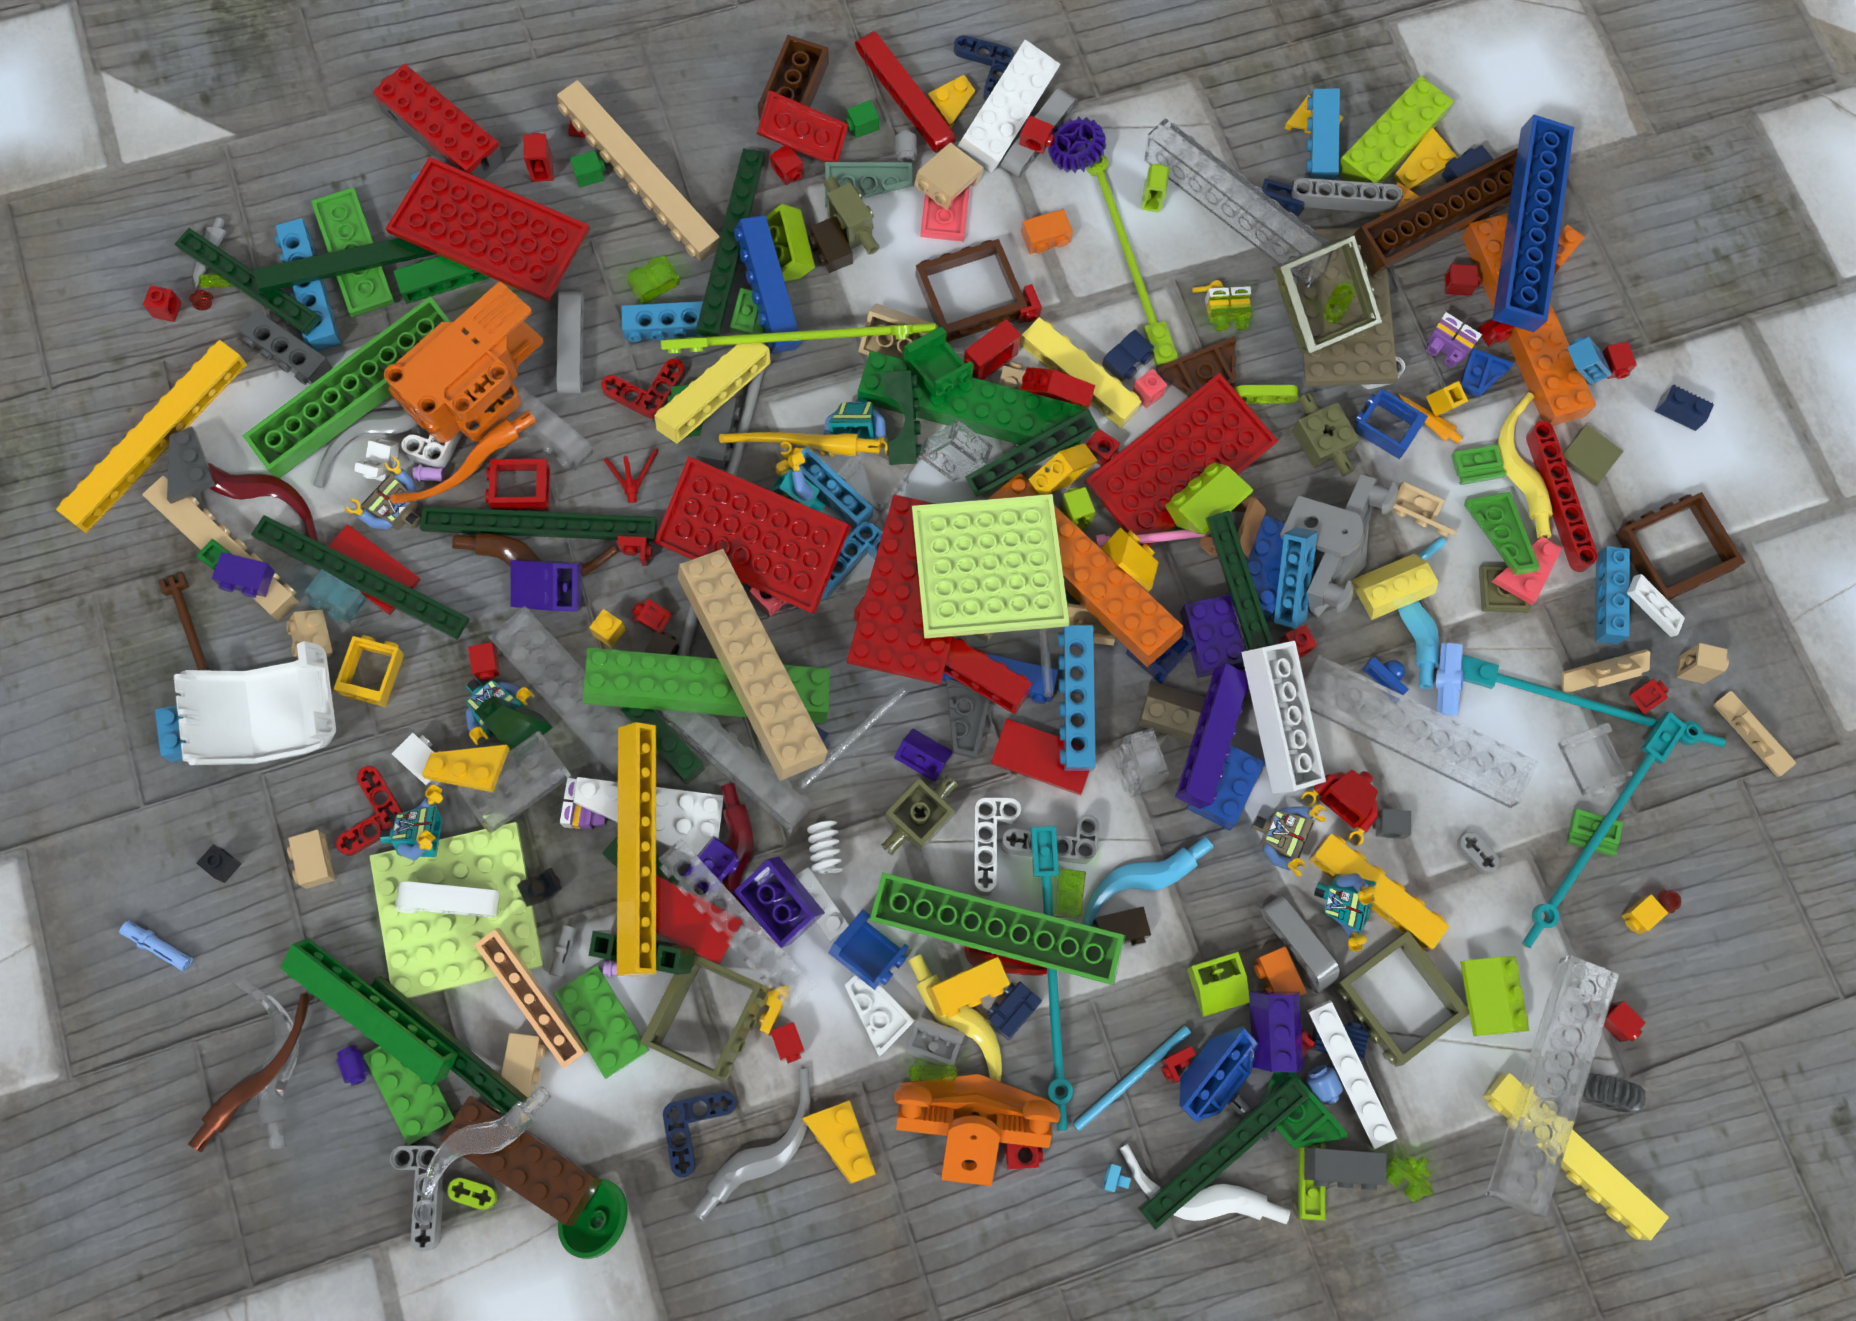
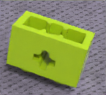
M1074 487L1064 493L1059 510L1081 531L1089 529L1095 515V509L1086 487L1080 489Z

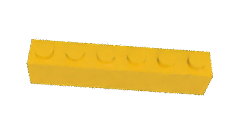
M1328 835L1309 858V861L1333 880L1339 874L1357 873L1362 879L1376 882L1373 896L1375 901L1372 902L1371 909L1402 934L1409 931L1425 952L1433 950L1450 927L1445 923V919L1440 914L1428 910L1421 899L1415 896L1412 897L1405 892L1406 889L1402 884L1385 876L1386 873L1380 867L1372 866L1368 863L1366 857L1361 852L1350 849L1343 838L1338 835Z

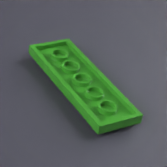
M354 187L311 201L328 253L374 243ZM382 266L337 276L346 306L352 318L395 304Z

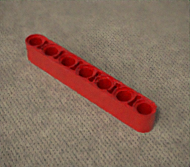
M872 31L856 40L855 47L859 55L935 153H938L950 142L952 144L955 143V136L951 128L877 32Z
M1539 421L1527 433L1526 441L1536 470L1544 479L1552 505V516L1568 563L1574 571L1583 572L1597 561V550L1555 430L1549 422ZM1558 493L1562 494L1564 496V499L1561 498ZM1573 535L1577 536L1579 541L1574 539ZM1580 556H1583L1586 559V562H1584L1580 558Z

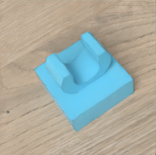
M1108 1164L1102 1189L1109 1192H1115L1116 1186L1128 1189L1131 1178L1119 1175L1121 1171L1120 1166Z

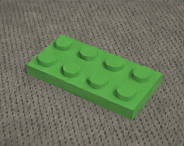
M598 965L554 992L605 1079L649 1052L647 1046L640 1043L642 1039Z
M380 1046L363 1055L408 1146H412L454 1120L455 1115L438 1083L430 1086L428 1083L423 1082L419 1076L404 1067L391 1054L383 1051Z

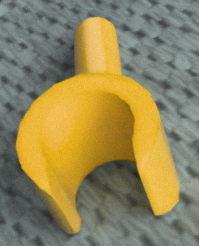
M1215 280L1210 285L1192 287V293L1208 292L1210 288H1224L1221 281ZM1222 290L1213 292V295L1224 294Z
M782 442L780 444L783 449L789 448L787 452H780L785 459L804 449L792 447L789 442Z

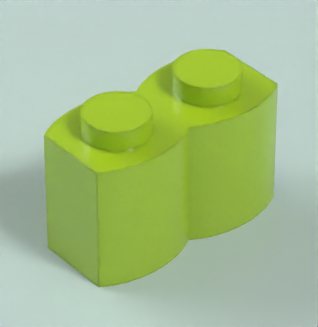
M1152 164L1149 166L1143 188L1142 210L1161 211L1167 193L1170 172L1168 166L1163 164Z

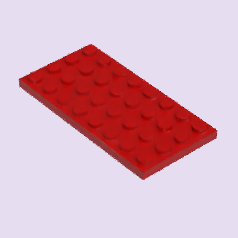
M429 157L388 223L386 230L391 235L549 302L590 228L584 222Z
M1219 373L1088 477L1084 484L1126 533L1130 530L1135 535L1168 532L1176 524L1165 505L1171 501L1175 494L1187 487L1192 479L1197 478L1203 473L1208 465L1214 462L1227 465L1238 475L1273 447L1278 440ZM1153 542V543H1146V544L1150 547V546H1151L1152 544H1154L1155 542Z
M688 456L654 543L692 560L724 549L741 582L815 614L851 525Z
M893 494L847 657V664L941 685L953 636L924 638L912 506L935 503Z

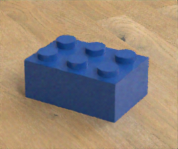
M1229 745L1230 754L1224 762L1222 768L1224 774L1218 782L1216 788L1217 797L1213 804L1201 809L1190 804L1187 807L1188 810L1229 831L1236 825L1265 764L1264 761L1232 745Z

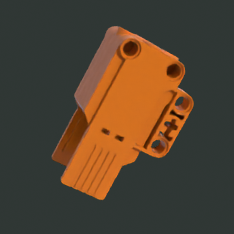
M498 282L454 322H441L395 364L388 366L384 372V378L390 386L388 391L414 421L437 441L448 442L460 431L471 441H481L490 430L506 420L521 405V397L512 381L518 377V366L544 342L543 338L524 322L532 314L531 308L505 284ZM464 330L468 332L467 335L463 333ZM513 394L510 399H504L505 396ZM479 425L476 430H470L472 426Z

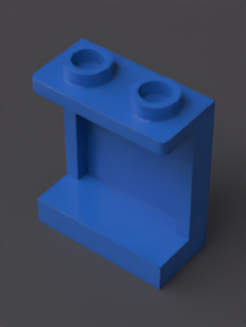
M862 909L836 939L828 953L873 990H876L880 984L885 986L893 976L891 970L895 966L898 969L907 959L905 952L909 947L904 944L902 948H899L867 922L870 914Z

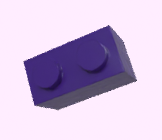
M221 552L212 579L219 585L218 588L227 592H233V590L242 591L243 595L251 598H256L257 595L266 597L275 570L268 563Z

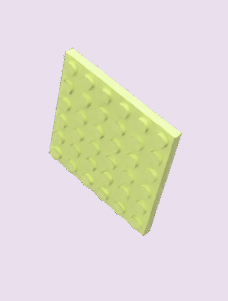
M1053 494L912 506L924 638L1069 626Z
M516 822L440 839L437 857H419L413 861L397 855L396 850L370 855L390 984L408 999L498 978L474 945L494 929L502 930L530 970L544 967L533 905L526 906L517 887L520 881L526 880L528 877L519 828ZM400 882H418L496 890L500 892L497 917L489 918L419 911L418 913L396 912L395 903L398 884Z

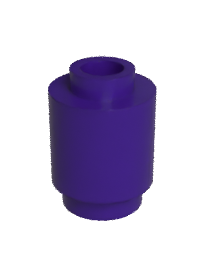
M352 1045L338 1051V1059L336 1061L344 1083H351V1086L366 1081L365 1076L370 1072L362 1051L358 1050L357 1045Z

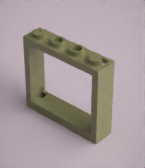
M1344 236L1272 267L1300 353H1312L1382 322L1379 314L1381 309L1375 301V290L1372 283L1368 280V268L1361 258V246L1357 245L1355 236ZM1342 247L1364 318L1317 339H1313L1290 268Z
M1409 931L1399 935L1334 984L1337 993L1340 995V1000L1348 1003L1352 1009V1016L1358 1023H1363L1369 1031L1368 1037L1375 1044H1379L1384 1051L1382 1053L1383 1057L1388 1059L1395 1067L1403 1066L1469 1015L1467 1006ZM1399 947L1452 1015L1404 1053L1400 1051L1350 985Z
M694 954L691 973L673 975L640 1043L725 1083L726 1078L730 1077L734 1070V1062L738 1054L745 1047V1039L749 1031L756 1025L757 1014L760 1008L767 1002L769 989L761 983ZM699 967L753 990L715 1069L662 1045Z

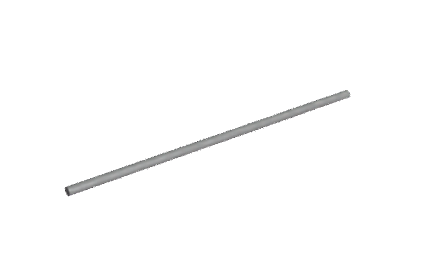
M764 370L749 382L736 433H748ZM733 442L731 459L726 469L727 473L737 476L745 442ZM691 604L677 652L679 656H689L698 623V618ZM662 710L660 718L669 727L674 711Z

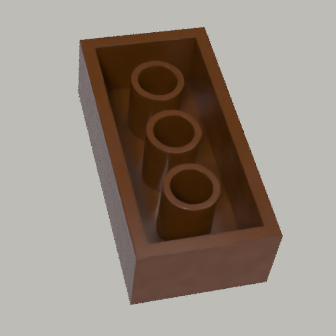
M787 35L757 105L759 121L767 93L770 90L811 107L829 64L828 47Z

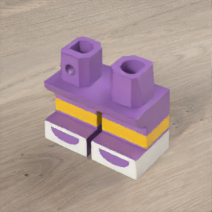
M1446 312L1428 339L1426 352L1436 356L1439 351H1442L1447 355L1444 360L1445 364L1453 368L1464 360L1482 334L1465 324L1455 339L1452 340L1463 322Z
M567 778L564 795L566 802L563 801L560 824L564 828L593 830V826H606L607 817L596 814L574 803L577 779Z

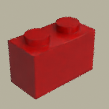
M546 133L523 135L524 161L531 181H554L553 156Z

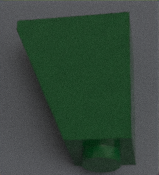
M492 696L490 699L485 700L475 710L476 714L503 745H508L510 748L509 752L514 758L553 728L541 714L497 696Z

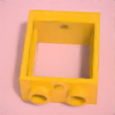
M1082 443L1059 451L1028 480L1039 495L1053 494L1068 488L1098 460L1086 444Z
M362 635L361 638L352 636L333 690L343 697L386 707L404 653L398 648L399 645L393 642L385 641L383 644L375 642L376 639L370 636ZM363 650L391 657L380 691L351 684Z

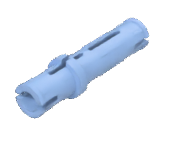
M131 920L126 921L120 928L119 934L137 943V947L149 950L182 972L187 970L193 961L192 957L159 939L153 931L145 930Z

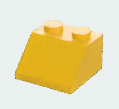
M1120 527L1103 545L1102 549L1119 567L1149 592L1152 589L1159 564L1153 557L1155 552L1146 543L1141 546L1138 543L1140 538L1131 530L1126 533Z

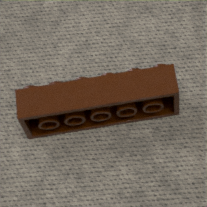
M470 1095L440 1139V1142L564 1225L573 1226L602 1181V1179L499 1111H495L494 1108L479 1098Z

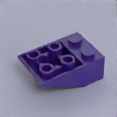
M511 560L510 607L549 611L577 612L581 610L582 562Z

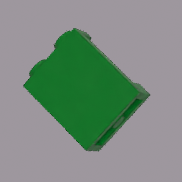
M942 326L905 345L903 361L913 370L914 374H917L920 381L935 398L941 394H947L953 387L968 382L972 377L974 367L971 361L965 364L945 341L947 332Z

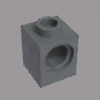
M1382 808L1378 811V817L1372 824L1373 829L1376 830V837L1405 839L1410 836L1411 811Z

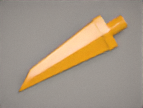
M1398 394L1402 401L1428 416L1424 424L1440 436L1442 440L1446 442L1449 438L1456 444L1461 442L1463 437L1455 432L1457 426L1439 416L1435 417L1434 413Z

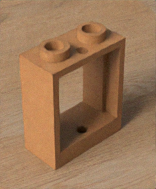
M1247 496L1232 510L1234 512H1245L1237 533L1245 558H1249L1266 509L1259 500L1252 496ZM1208 531L1206 536L1201 537L1199 545L1209 556H1217L1210 531Z

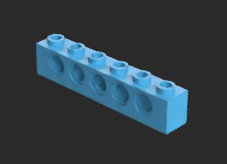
M302 218L275 225L278 233L274 235L278 247L282 248L283 254H280L282 263L316 256L309 229ZM323 279L294 285V292L291 293V297L322 318L320 324L315 326L307 336L302 333L305 343L307 345L310 344L316 351L340 345L341 340Z
M1069 625L1063 627L1062 632L1058 633V646L1063 648V655H1059L1058 660L1059 670H1063V679H1059V693H1063V702L1059 703V716L1063 717L1064 726H1060L1059 730L1060 740H1064V750H1060V764H1064V771H1093L1096 768L1093 625ZM1077 646L1081 649L1082 654L1074 656L1070 653L1069 648ZM1073 669L1079 670L1082 678L1078 680L1073 679L1070 671ZM1079 693L1082 696V702L1074 703L1070 698V694ZM1071 717H1080L1083 725L1080 727L1073 726L1070 720ZM1080 740L1083 744V749L1080 751L1074 750L1071 747V741Z

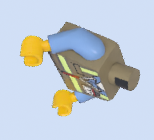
M392 457L396 462V466L390 468L386 462H384V466L395 474L390 473L361 505L358 500L350 499L349 501L356 506L354 511L350 510L347 506L344 509L349 514L356 513L357 518L371 528L385 530L393 528L399 530L406 523L414 529L421 523V517L415 513L419 509L418 503L413 501L394 504L390 498L392 494L417 492L416 486L406 471L399 468V460Z
M1319 804L1313 808L1304 806L1281 808L1279 811H1275L1269 820L1259 815L1255 817L1251 828L1264 833L1260 845L1273 865L1286 870H1292L1297 877L1302 875L1300 870L1296 868L1299 866L1306 868L1300 856L1314 824L1312 818L1315 817L1319 822L1326 820L1324 816H1318L1320 811H1328L1323 805Z

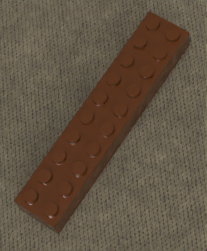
M1518 148L1361 226L1352 236H1355L1357 245L1361 246V258L1366 263L1371 275L1373 276L1465 229L1470 223L1480 221L1509 206Z

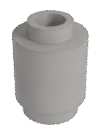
M904 130L895 136V155L898 162H912L913 164L917 158L916 135L911 131Z

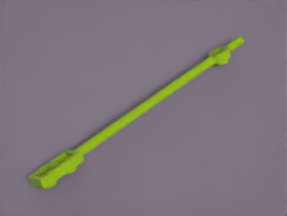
M1104 155L1099 157L1100 164L1094 162L1093 167L1090 168L1088 166L1086 170L1090 175L1097 176L1149 323V325L1144 326L1143 332L1146 340L1154 346L1152 355L1157 369V367L1179 358L1166 321L1157 322L1105 175L1108 159Z
M936 323L669 338L661 340L662 350L668 349V353H681L682 348H690L691 352H702L704 347L879 335H895V339H909V334L928 333L935 330Z

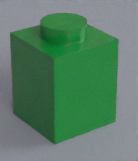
M871 100L847 109L845 123L849 124L848 131H852L855 138L879 130V116Z
M595 151L570 158L579 188L604 181L602 172L606 171L602 158H597Z

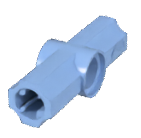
M1441 644L1440 668L1437 670L1436 688L1438 689L1437 714L1458 716L1460 691H1462L1463 670H1461L1463 645Z

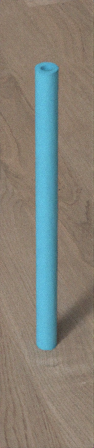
M1184 1025L1073 1123L1074 1127L1078 1131L1082 1130L1191 1034V1031Z

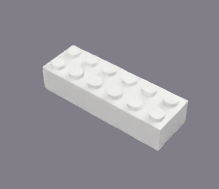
M1024 40L957 148L992 173L1059 68L1060 63L1027 40Z
M1295 641L1241 652L1272 794L1297 791L1326 782Z

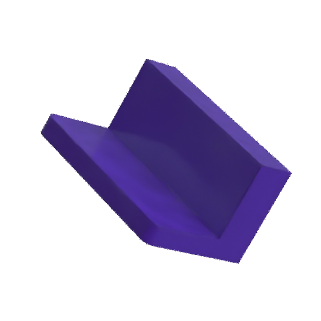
M911 729L902 740L894 758L935 782L953 751L921 732Z

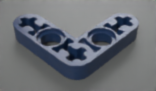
M964 35L957 37L954 41V53L956 56L991 66L984 87L983 97L986 101L993 90V85L996 86L999 81L993 74L995 72H1005L1014 57L1013 50L1007 46ZM980 49H987L989 54L982 56L978 51ZM1003 55L1007 56L1005 60L1001 59Z
M729 1092L709 1094L672 1102L664 1108L663 1120L672 1172L676 1176L688 1177L695 1169L689 1123L732 1114L737 1106V1101L733 1094ZM723 1096H726L727 1100H732V1104L728 1106L727 1111H724L723 1107L714 1108L716 1114H711L712 1106L709 1099L714 1098L713 1103L721 1102ZM698 1101H703L707 1105V1112L703 1116H696L693 1112V1106ZM672 1107L682 1111V1115L678 1116V1124L684 1123L685 1128H675L670 1131L669 1126H675L674 1119L668 1117V1113L672 1112ZM677 1132H682L686 1136V1143L682 1147H675L672 1143V1137ZM688 1148L689 1154L683 1155L685 1162H690V1167L686 1168V1173H682L681 1169L676 1168V1165L680 1163V1155L674 1157L673 1152L684 1151Z

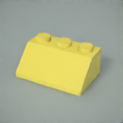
M1416 554L1409 555L1352 580L1354 589L1371 620L1435 594L1439 583L1429 564Z

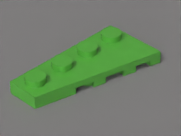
M1511 492L1465 500L1464 506L1514 575L1532 573L1539 570V563Z

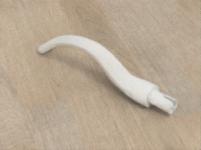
M1128 1144L1120 1147L1119 1149L1135 1180L1150 1198L1161 1187L1143 1173ZM1216 1184L1201 1190L1173 1214L1185 1220L1197 1221L1228 1213H1239L1257 1220L1264 1216L1287 1224L1290 1210L1268 1202L1267 1195L1241 1186Z

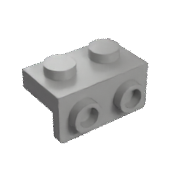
M918 1016L905 1053L952 1070L965 1034L955 1027H946L936 1023L931 1018Z

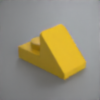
M785 985L768 992V999L764 1006L769 1007L768 1012L764 1010L758 1021V1025H761L760 1032L770 1036V1031L773 1030L791 991L790 987Z

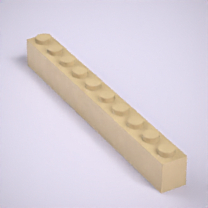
M578 80L557 94L559 103L557 106L564 116L568 115L575 129L578 132L582 131L586 135V140L593 148L595 146L598 148L603 160L606 163L610 162L614 166V171L621 179H626L631 191L634 194L638 193L643 198L642 201L649 210H654L659 222L671 229L672 236L678 242L682 241L691 257H696L701 262L717 250L720 236Z

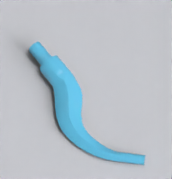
M1442 537L1438 538L1417 556L1426 561L1446 545L1445 539ZM1416 601L1399 608L1398 611L1416 642L1415 665L1420 667L1419 688L1432 689L1434 668L1439 667L1440 640L1438 628L1433 618L1421 606L1420 602Z
M1203 837L1188 850L1181 848L1164 861L1132 863L1115 869L1103 879L1092 894L1085 911L1083 924L1093 926V921L1098 911L1111 896L1124 889L1159 890L1177 882L1198 866L1196 861L1213 849L1212 843L1206 837Z

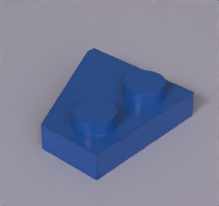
M1473 348L1470 351L1460 381L1463 391L1480 397L1510 370L1513 362Z

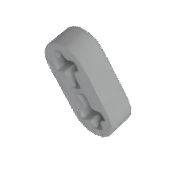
M1469 832L1458 839L1457 847L1477 871L1488 874L1498 868L1499 858L1476 833ZM1473 840L1472 847L1466 848L1467 841ZM1489 858L1491 860L1489 865L1484 867L1482 864L1484 859Z

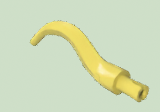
M1528 392L1506 418L1500 431L1498 449L1503 462V471L1506 472L1510 480L1526 496L1529 518L1535 520L1537 539L1541 537L1548 539L1552 536L1549 517L1553 515L1548 489L1539 472L1518 455L1514 443L1515 426L1518 417L1535 398L1532 393Z
M921 954L908 960L919 981L915 986L931 1014L941 1025L955 1027L966 1036L972 1038L980 1046L984 1054L989 1078L1001 1082V1053L996 1035L990 1023L980 1013L969 1008L967 1005L959 1008L961 1013L953 1017L946 1018V1015L937 1016L926 988L940 982L938 975L932 976Z

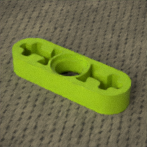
M1240 385L1234 388L1246 404L1294 403L1299 399L1298 387L1295 385Z

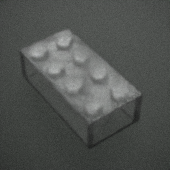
M538 731L508 752L493 793L458 786L457 789L479 822L491 834L572 776L540 731Z

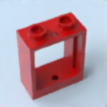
M1007 319L965 350L964 363L966 364L971 361L974 364L973 378L986 380L1018 355L1021 334Z
M1027 367L1022 378L1021 390L1083 407H1090L1096 385L1054 369Z
M490 459V467L486 469L489 489L485 491V500L493 510H549L550 465L547 459ZM499 471H537L536 497H498Z

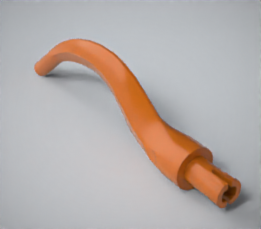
M527 410L511 422L507 419L502 421L481 439L471 450L463 465L451 477L420 492L392 494L391 502L394 504L413 502L441 494L459 485L474 474L491 453L519 439L518 433L537 423L535 418Z

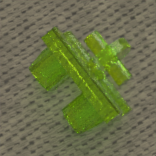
M1394 1155L1390 1159L1391 1166L1387 1171V1181L1397 1187L1404 1178L1407 1179L1411 1184L1404 1193L1415 1203L1425 1194L1430 1197L1434 1192L1431 1189L1432 1184L1419 1175L1421 1173L1426 1178L1431 1175V1172L1425 1168L1428 1160L1422 1156L1416 1161L1413 1157L1409 1156L1406 1162L1412 1166L1410 1168Z

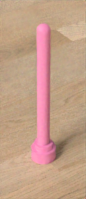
M1177 530L1137 536L1140 538L1138 543L1144 544L1204 537L1206 534L1201 535L1189 530ZM1105 534L1095 535V544L1102 549L1103 545L1110 539V536H1105Z

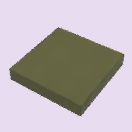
M1586 424L1563 453L1566 465L1597 486L1624 451Z
M1481 565L1479 567L1482 612L1528 613L1530 611V604L1491 582L1508 566Z

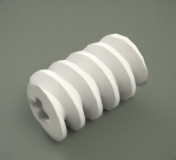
M836 821L818 822L807 828L808 833L813 834L808 838V841L814 844L809 847L810 852L815 853L810 857L811 862L816 863L811 866L813 872L832 874L842 871L841 868L835 867L836 864L841 862V859L834 858L835 854L840 853V849L833 848V845L839 843L838 839L832 838L833 835L838 833V830L831 829V826L837 824Z

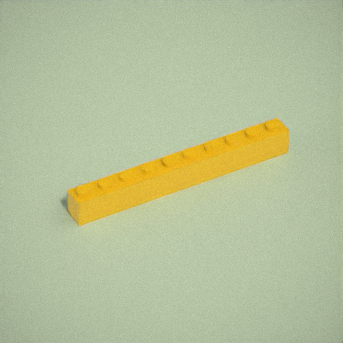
M221 340L209 347L207 353L192 365L191 370L183 378H180L166 395L160 398L159 403L143 416V419L135 428L128 431L126 437L111 449L109 455L102 462L98 463L84 480L78 483L76 489L60 502L56 510L84 533H87L169 448L170 435L188 428L247 366L243 358Z
M635 722L618 728L617 976L639 977L656 974V725Z

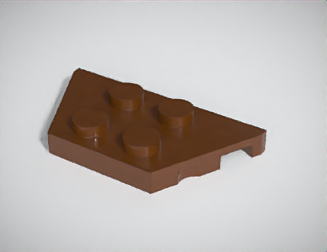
M1233 336L1157 367L1156 372L1188 397L1219 373L1233 386L1236 382V338Z

